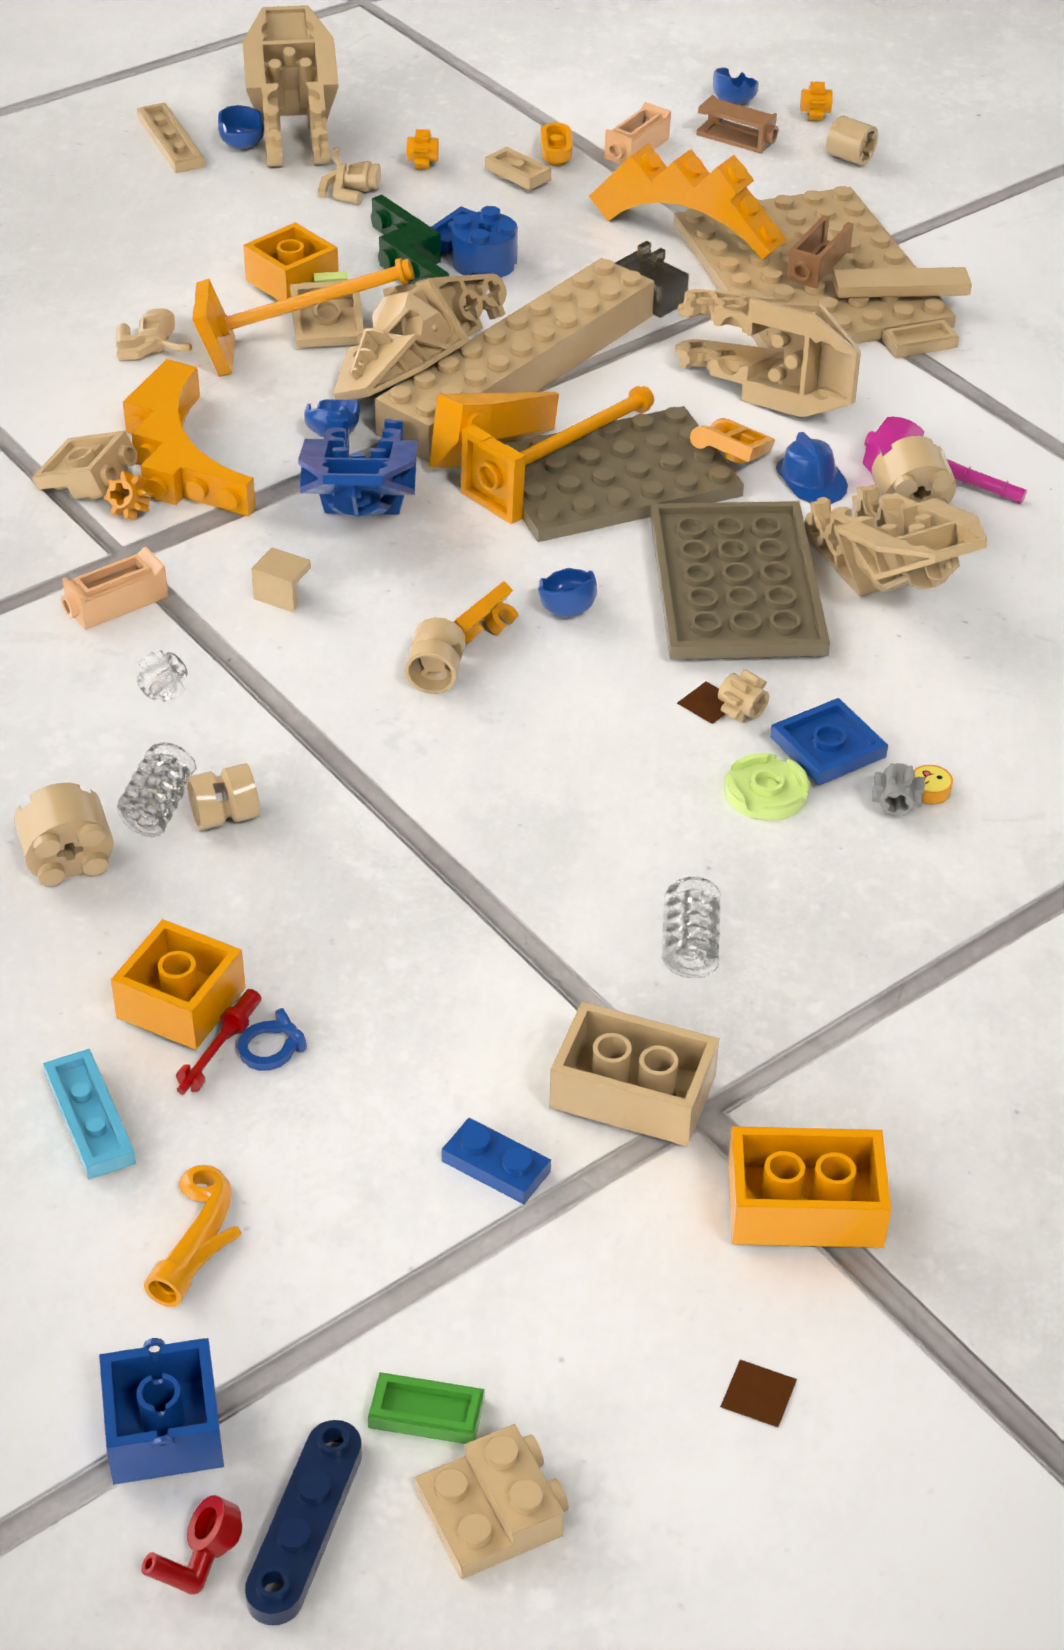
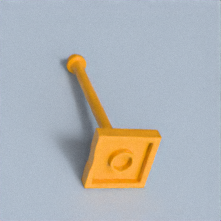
M402 258L395 259L396 266L230 316H227L210 279L196 282L192 320L220 377L232 373L235 346V333L233 329L400 280L402 285L409 284L410 280L415 279L414 271L409 259L402 260Z
M636 386L629 391L627 399L521 452L507 444L501 443L474 424L463 429L460 492L510 524L521 520L523 516L525 466L633 411L638 413L647 412L654 404L652 391L646 386Z

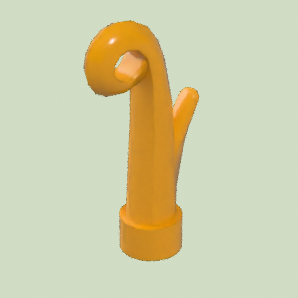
M196 1165L188 1169L181 1176L179 1187L182 1193L193 1201L206 1204L167 1257L156 1263L144 1282V1289L149 1297L167 1307L178 1306L191 1287L192 1278L196 1272L216 1252L238 1239L242 1233L239 1227L233 1226L218 1234L231 1204L232 1190L230 1182L219 1169L210 1165ZM200 1183H201V1184H206V1185H208V1186H207V1187H200V1186H197V1184H200Z

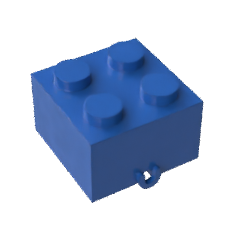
M152 1338L144 1342L143 1348L99 1354L106 1449L113 1485L224 1467L209 1338L165 1344L164 1340L160 1338ZM152 1346H159L160 1350L157 1352H151L149 1351V1348Z

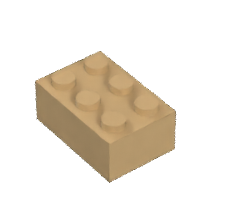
M582 1001L550 1070L549 1108L689 1146L716 1077L720 1038Z

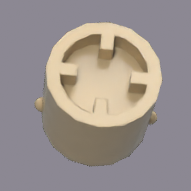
M839 116L829 130L826 150L829 155L864 166L875 152L878 143V129L867 123L846 116Z

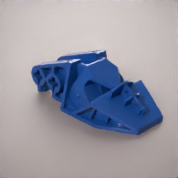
M348 418L330 419L329 428L326 430L324 439L304 440L298 458V464L301 466L300 493L319 494L324 513H338L355 517L399 514L404 495H415L418 440H404L403 420L385 419L382 438L378 440V448L370 449V458H365V453L360 452L351 453L349 458Z

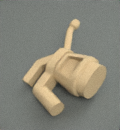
M333 148L332 157L338 167L321 177L318 195L319 197H326L329 185L335 182L333 188L334 200L360 204L362 201V192L360 191L370 192L371 189H379L381 181L380 164H372L371 161L349 165L342 163L338 157L340 155V148Z
M168 309L148 310L139 320V331L136 335H130V326L128 324L121 323L117 326L116 346L118 351L116 355L119 361L141 359L150 353L163 351L164 347L176 351L189 352L192 350V345L189 343L179 345L167 341L175 330V316Z

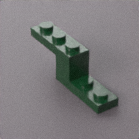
M381 194L373 197L372 227L383 234L379 236L378 260L380 266L387 269L396 266L395 259H409L415 279L410 280L409 284H415L419 280L428 278L448 277L449 273L436 265L441 263V233Z

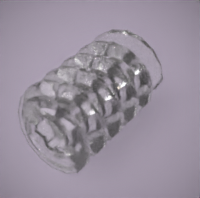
M160 742L152 745L146 751L144 759L133 773L131 781L127 784L117 805L122 821L134 832L148 837L160 836L165 832L167 823L172 819L173 812L178 808L180 800L185 795L187 777L192 776L197 769L195 760L186 750L173 743Z
M702 877L679 879L671 884L664 894L661 958L671 972L686 978L706 977L714 973L719 966V902L721 894L718 887L708 879Z

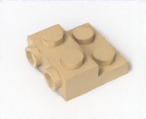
M346 280L290 284L291 297ZM360 292L292 312L296 348L360 344L357 341V336L364 329Z
M126 430L67 438L32 476V479L38 490L50 488L63 490L68 488L73 499L85 497L99 499L107 494L110 486L108 480H120L121 472H127V467L134 466L138 455Z
M516 1424L466 1443L464 1457L415 1477V1490L461 1580L563 1536L564 1512L569 1509L564 1489L556 1478L546 1481L539 1468L544 1465V1459L537 1440L532 1434L522 1437Z

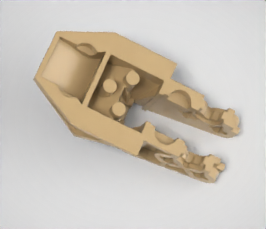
M308 5L262 7L242 43L246 92L254 109L262 113L267 167L283 166L280 116L307 115L314 165L329 164L326 122L339 88L334 37Z
M492 273L434 277L419 280L415 284L397 285L383 289L384 297L372 314L373 328L361 330L357 336V341L360 344L347 348L334 388L335 400H351L376 394L425 370L468 343V337L483 328L479 319L483 310H486L490 320L506 314L502 306L506 299V287L501 277Z
M706 289L686 291L684 302L678 304L679 316L692 318L697 315H710L711 321H714L713 325L721 327L728 324L740 327L742 332L747 333L748 336H753L771 327L783 330L771 338L772 345L778 349L689 339L676 344L675 352H677L676 356L680 357L681 368L707 366V370H710L709 375L742 384L741 401L801 418L855 403L861 350L822 304L788 303L789 300Z
M876 484L867 487H856L857 495L852 496L854 517H852L851 509L847 507H839L831 511L830 499L825 497L817 498V501L811 502V512L805 517L806 534L812 546L859 596L879 590L888 592L908 585L919 589L935 588L944 583L956 571V568L960 567L958 556L987 548V537L978 516L936 498L915 502L897 493H888L880 496L879 486Z

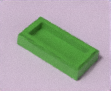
M379 1372L368 1414V1428L466 1444L476 1440L485 1400V1389Z

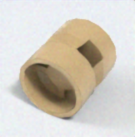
M437 617L425 619L415 630L411 643L412 648L408 653L405 664V676L412 686L425 693L437 694L446 692L452 688L456 681L465 648V635L456 623L448 619Z
M247 763L223 768L220 776H216L212 771L187 777L189 801L199 831L222 826L228 817L234 822L260 817L257 788ZM221 792L223 801L217 802L216 794Z

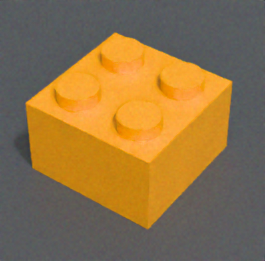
M296 222L243 245L246 280L278 301L291 297L290 284L314 283L313 273L339 272L338 248Z
M162 919L111 978L116 1018L197 1050L220 1021L222 1013L226 1008L233 1005L246 988L242 949Z

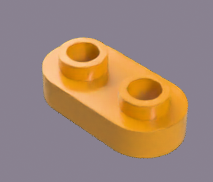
M558 122L543 125L540 130L542 158L553 166L564 165L572 158L571 128L566 124Z

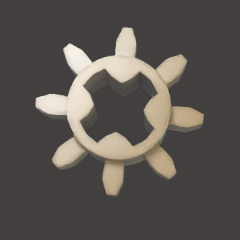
M743 669L740 676L736 673H731L724 679L718 691L719 700L724 702L720 710L742 723L745 722L747 716L752 719L758 718L764 712L769 702V693L763 690L767 681L746 669Z

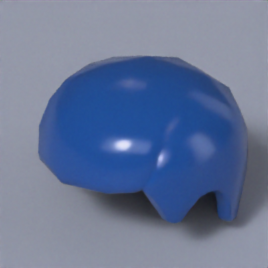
M723 67L714 70L713 90L718 99L742 105L751 101L757 94L759 82L754 78L746 77L744 72H741L738 77L732 78L728 68Z
M242 105L228 106L220 110L218 114L220 138L233 148L247 149L256 146L264 135L262 113L252 107Z
M324 399L320 400L317 408L311 409V404L308 403L304 412V422L311 431L324 437L327 428H329L330 419L348 418L349 434H351L358 424L360 402L357 400Z
M565 568L553 572L547 578H541L538 593L544 608L555 616L570 618L582 615L592 606L597 596V582L591 570L586 572L582 569Z

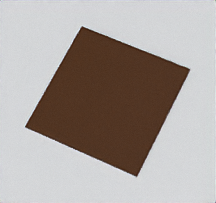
M707 681L677 702L680 706L711 724L725 715L720 710L724 702L718 698L719 688Z
M740 1359L720 1407L779 1427L797 1379Z

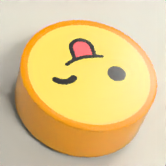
M922 765L914 769L915 777L925 778L923 803L938 804L950 797L953 778L946 769L936 765Z

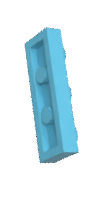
M90 1048L43 1063L46 1079L88 1180L136 1164L134 1149Z

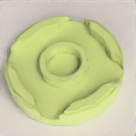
M750 754L736 760L731 765V770L726 774L724 792L727 801L736 811L750 818L766 821L786 819L797 814L806 805L810 786L806 771L797 762L787 758V762L776 759L777 754Z

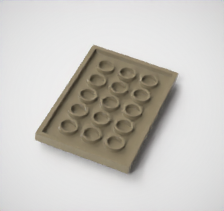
M685 406L670 407L658 412L637 414L630 418L615 420L525 466L522 518L537 542L648 518L650 517V504L715 503L742 497L744 483L718 449L712 446L700 449L692 445L690 433L699 425ZM557 433L538 435L531 439L505 442L503 444H507L521 452Z
M800 501L650 504V521L670 659L829 656L830 640Z

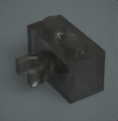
M645 241L638 245L637 251L616 261L615 264L637 271L642 276L654 280L653 315L662 318L676 310L678 304L684 302V294L688 291L689 274L664 262L665 249L659 248L651 253L652 243Z

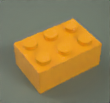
M732 1126L728 1158L732 1244L885 1247L891 1215V1202L883 1130Z

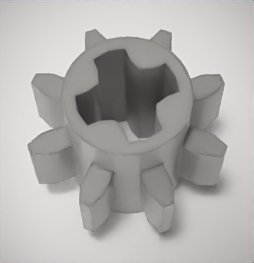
M891 763L884 770V773L875 772L872 802H881L884 813L895 816L907 815L913 806L920 808L922 806L925 778L915 777V772L911 765Z

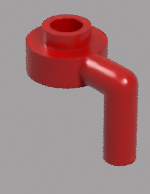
M217 1495L205 1498L195 1509L188 1525L187 1541L189 1547L193 1550L188 1566L150 1552L143 1560L141 1566L142 1574L188 1594L200 1593L205 1586L214 1558H219L234 1548L241 1537L243 1526L239 1507L235 1503Z

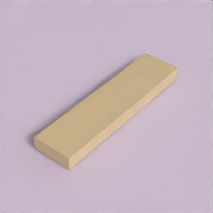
M166 103L137 108L139 121L175 173L205 167L203 155Z
M966 267L838 269L833 272V283L838 298L967 296L971 294L972 288Z

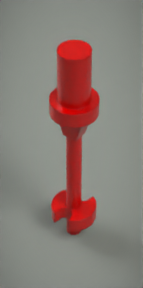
M247 989L234 1007L226 1008L220 1016L222 1023L220 1033L194 1067L191 1069V1065L185 1064L178 1070L176 1079L180 1084L177 1088L179 1094L184 1095L190 1087L191 1092L200 1091L206 1082L205 1076L202 1073L206 1065L226 1039L228 1040L235 1034H242L249 1026L248 1018L262 1001L261 995L256 990Z

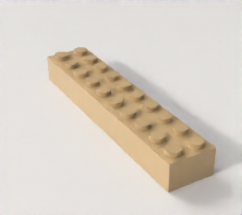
M600 258L476 335L468 343L430 367L407 378L375 398L376 435L382 438L385 419L403 420L404 440H418L417 456L430 462L438 394L538 392L652 317L654 280L642 276L637 271L617 265L612 260Z

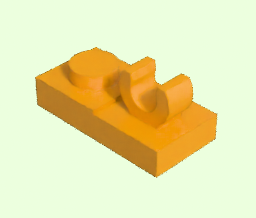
M505 581L500 583L454 621L462 629L467 645L485 629L480 624L483 620L486 619L488 629L493 634L498 635L506 627L499 617L503 618L508 625H511L519 616L513 606L503 603L513 592Z

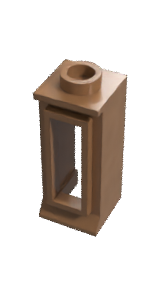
M714 95L710 96L698 107V113L708 114V120L697 129L696 135L760 154L771 144H774L778 137L779 128L776 126L777 113L769 114L717 99Z
M823 215L790 249L787 279L818 288L819 282L846 253H850L854 223L847 222L835 238L829 241L827 236L830 216Z

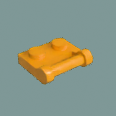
M727 418L717 419L711 426H698L690 433V441L696 448L701 449L712 446L726 452L725 457L740 464H745L746 461L750 462L770 453L775 441L772 437Z

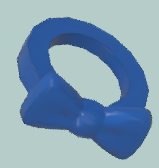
M283 1008L275 1011L276 1020L253 1024L244 1030L239 1037L238 1052L242 1062L249 1068L259 1071L273 1070L287 1063L295 1051L304 1052L307 1049L303 1032L297 1029L296 1025L291 1022ZM263 1033H285L288 1037L282 1049L268 1057L254 1055L248 1049L250 1041Z

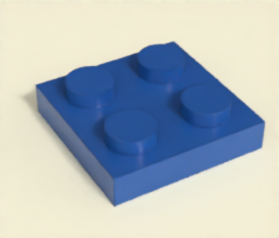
M840 698L771 725L770 738L797 762L818 785L887 757L888 744Z

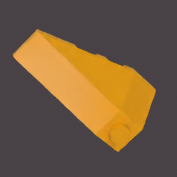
M559 393L438 394L429 466L432 468L461 467L462 430L473 424L492 435L493 438L501 443L531 439L554 429Z

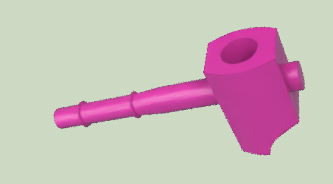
M894 416L887 417L876 432L870 431L864 442L866 450L862 464L872 474V466L876 457L880 453L884 456L891 451L892 443L906 437L924 436L925 431L908 419ZM947 459L956 480L963 481V484L968 483L1000 495V498L1005 497L1023 503L1027 493L1026 489Z

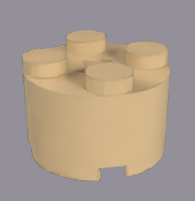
M924 436L906 437L892 443V450L883 456L880 453L876 457L872 466V477L874 483L879 486L880 496L888 493H897L915 502H922L932 498L948 504L952 501L956 492V480L943 449L940 445L933 444L932 439Z
M71 782L48 785L30 795L31 802L23 810L21 806L16 810L14 825L26 865L30 872L38 877L40 884L49 887L55 886L68 877L81 874L97 876L107 870L109 866L108 858L113 851L114 840L100 798L93 790L90 789L91 793L83 791L79 784Z

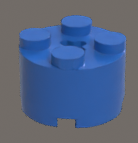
M485 206L479 212L458 214L453 217L452 259L453 267L461 275L492 273L502 278L513 272L514 264H517L518 226L512 218L501 214L500 209L495 206Z

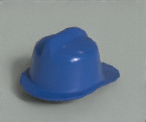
M798 432L796 440L788 445L785 456L777 463V472L799 499L808 503L817 501V498L821 497L830 499L831 504L840 501L847 494L848 484L844 475L835 464L833 450L830 445L819 439H811L804 432Z

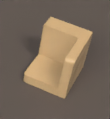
M271 547L251 568L254 599L293 612L298 607L297 583L311 569V561Z

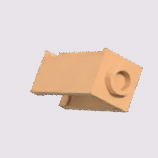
M645 102L641 110L613 130H605L604 159L623 164L631 155L648 143L655 150L670 138L671 110Z
M144 547L138 554L83 574L69 581L66 577L62 578L65 594L61 596L63 609L69 618L74 617L85 630L168 597L165 565L147 547Z

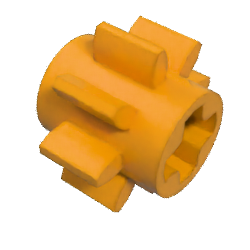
M810 81L809 89L801 90L800 112H807L808 120L822 121L824 113H831L833 92L832 90H826L825 82Z
M416 129L415 137H407V161H414L415 169H430V163L438 162L439 138H431L430 130Z
M123 471L120 475L121 480H108L110 486L104 499L108 500L113 506L110 511L111 514L124 515L126 519L136 520L137 512H149L148 504L150 497L154 493L148 491L144 486L147 482L145 477H134L132 473Z

